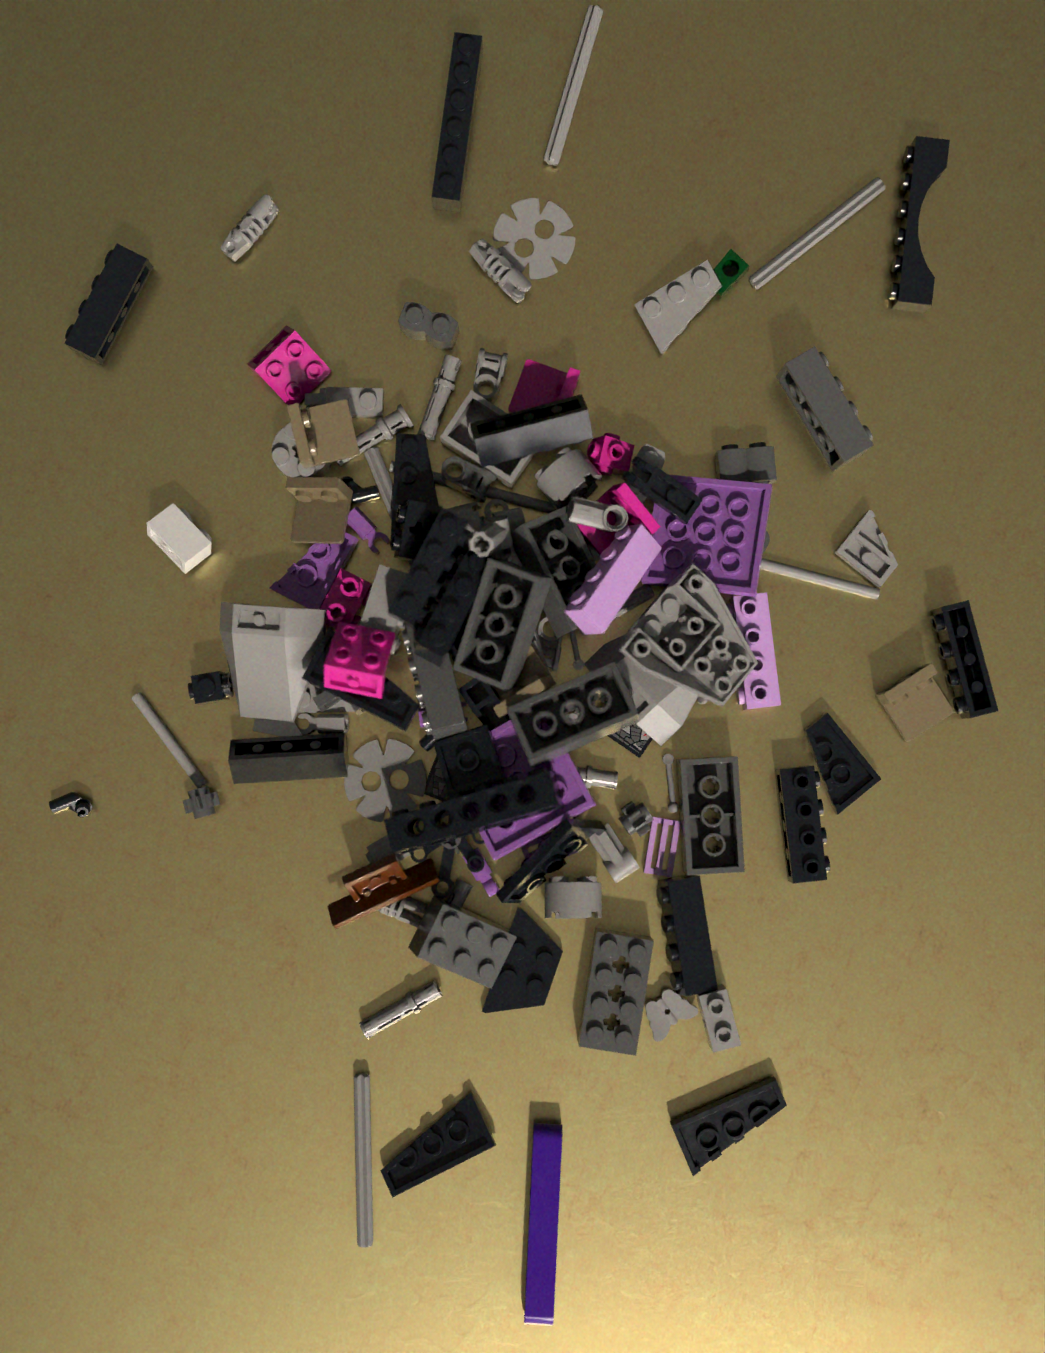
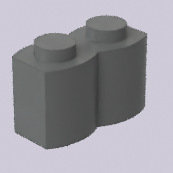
M415 302L405 303L398 320L400 330L406 336L415 340H427L432 346L441 350H452L459 334L458 322L453 317L440 312L431 313L428 308Z
M765 442L749 444V448L746 449L738 448L737 444L724 445L715 454L717 479L773 484L777 480L774 446H766Z

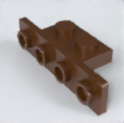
M391 854L342 876L343 884L350 895L328 905L331 923L337 929L438 883L439 877L432 859H427L405 869L396 854Z

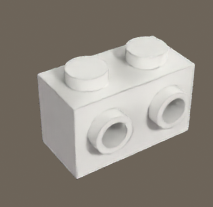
M172 503L147 522V535L186 574L211 554L212 539L204 529H198L192 523L193 520L186 510H180Z

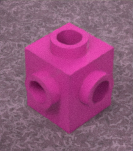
M604 433V436L592 439L587 448V456L601 475H619L625 471L629 472L635 445L621 441V437L616 434Z

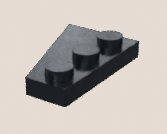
M828 713L822 715L804 730L835 814L841 813L881 780L880 776Z

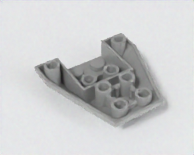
M691 564L661 591L628 630L619 649L640 670L719 706H723L758 664L715 584L694 564Z
M221 602L220 634L241 717L295 721L309 684L302 677L326 634L327 610Z
M624 634L604 644L584 665L592 672L615 662L638 711L639 719L636 724L662 746L683 726L698 696L640 670L619 650L626 636Z

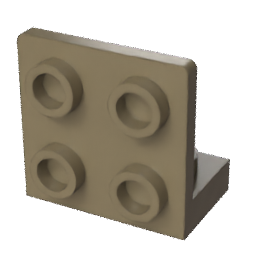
M346 399L301 409L298 403L287 405L299 461L304 469L360 455Z
M288 477L286 489L298 500L291 541L294 543L342 544L345 538L353 491L339 477Z
M532 642L517 687L503 690L493 686L501 703L493 707L498 717L508 714L506 708L543 693L556 685Z
M932 663L920 666L876 694L905 741H911L954 713L953 708L932 677L938 673Z

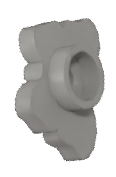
M670 988L664 989L661 997L656 1001L649 1000L645 1003L647 1019L650 1021L649 1025L653 1032V1038L657 1042L662 1041L666 1037L671 1024L675 1025L678 1019L693 1018L699 1012L696 1006L690 1004L685 998H681L680 994Z

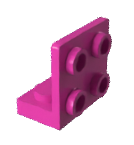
M287 325L247 363L287 405L299 404L305 399V393H311L331 373V369L303 338Z
M527 359L508 411L512 413L573 397L580 377V370L570 367L568 373Z
M625 482L613 485L595 501L623 507L628 515L626 524L628 526L642 524L650 534H653L661 527ZM609 511L606 520L611 526L615 525L616 517L613 512ZM577 524L580 532L599 555L615 539L617 531L603 532L597 528Z
M339 622L324 664V687L382 698L385 670L395 640V633Z

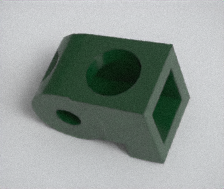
M732 249L728 251L714 268L722 284V287L716 293L720 297H723L735 282L742 278L749 270V265Z

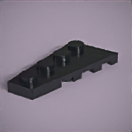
M773 1076L670 1121V1124L690 1171L694 1176L701 1171L700 1168L710 1160L712 1162L722 1155V1151L733 1143L737 1144L745 1138L744 1135L754 1127L758 1128L786 1107L787 1104L777 1080Z
M469 1093L381 1170L392 1198L497 1145L473 1093Z

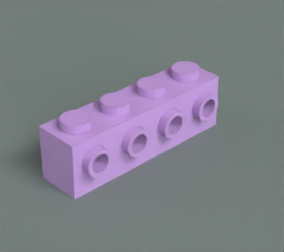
M642 524L626 525L615 533L613 542L601 553V559L587 573L585 582L580 589L571 596V602L564 612L585 635L603 634L661 550V546Z
M767 592L757 593L756 597L733 596L729 599L730 603L726 604L758 662L741 683L740 688H737V702L739 705H743V710L780 706L781 700Z

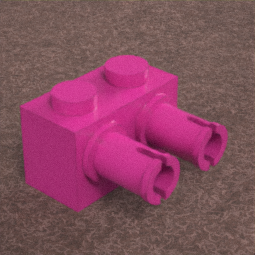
M341 568L320 608L327 610L326 625L337 629L339 622L360 625L362 617L359 614L363 606H366L373 584Z

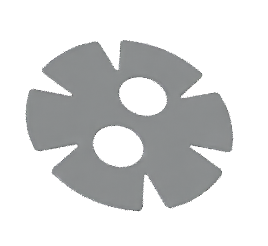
M527 198L515 202L511 205L517 221L502 213L495 225L493 240L509 242V244L497 250L502 253L501 256H505L513 264L512 268L516 267L521 273L527 263H529L530 279H542L554 275L558 270L551 257L567 264L574 251L575 237L559 235L573 228L571 219L561 207L551 201L547 202L541 214H539L538 198ZM540 220L550 221L554 226L553 235L547 239L539 238L535 233L537 222ZM526 238L533 243L534 251L529 257L523 258L515 253L514 246L519 239Z
M388 739L383 755L378 740H373L361 746L353 754V757L363 768L348 764V777H344V788L349 801L365 796L356 808V811L363 817L372 821L382 822L386 806L391 817L394 811L409 809V812L417 808V804L407 793L421 797L424 796L426 772L422 760L405 765L414 753L410 746L394 739ZM395 770H403L408 775V784L403 789H394L389 783L390 774ZM367 772H376L381 778V785L375 791H367L362 786V777Z

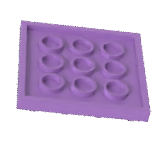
M669 475L700 497L702 502L687 524H683L654 503L652 517L661 527L651 536L661 546V550L642 576V584L666 587L691 564H694L715 584L719 593L756 597L772 495V484Z
M510 720L491 730L505 778L518 776L519 780L529 777V772L535 769L545 768L546 771L550 770L555 773L564 808L479 832L492 859L497 860L552 830L566 818H573L590 809L596 803L569 752L531 768ZM547 722L541 724V731L551 730ZM500 781V782L491 784L490 786H491V788H492V787H495V786H498V785H502V784H501V781ZM528 787L523 791L522 798L524 802L533 799L535 794L533 787ZM474 790L463 794V796L474 793ZM500 795L496 798L495 808L497 810H501L506 806L507 800L505 795ZM477 803L471 804L468 808L472 818L479 812Z

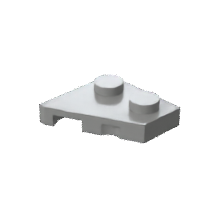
M868 510L835 551V554L879 588L898 566L893 552L887 546L888 542L883 532L881 533L874 519V512Z

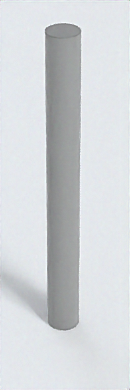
M142 693L135 694L131 698L195 786L197 788L203 787L207 783L205 778Z

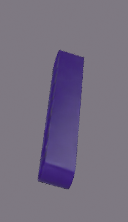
M534 1123L524 1310V1324L553 1326L562 1124Z

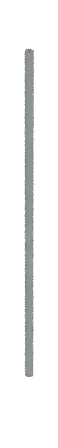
M391 461L389 472L394 473L395 461ZM432 471L435 484L453 488L444 483L441 473ZM489 486L485 497L500 499L507 503L545 513L556 511L554 506L548 501ZM764 558L761 561L760 569L876 600L880 594L879 588Z

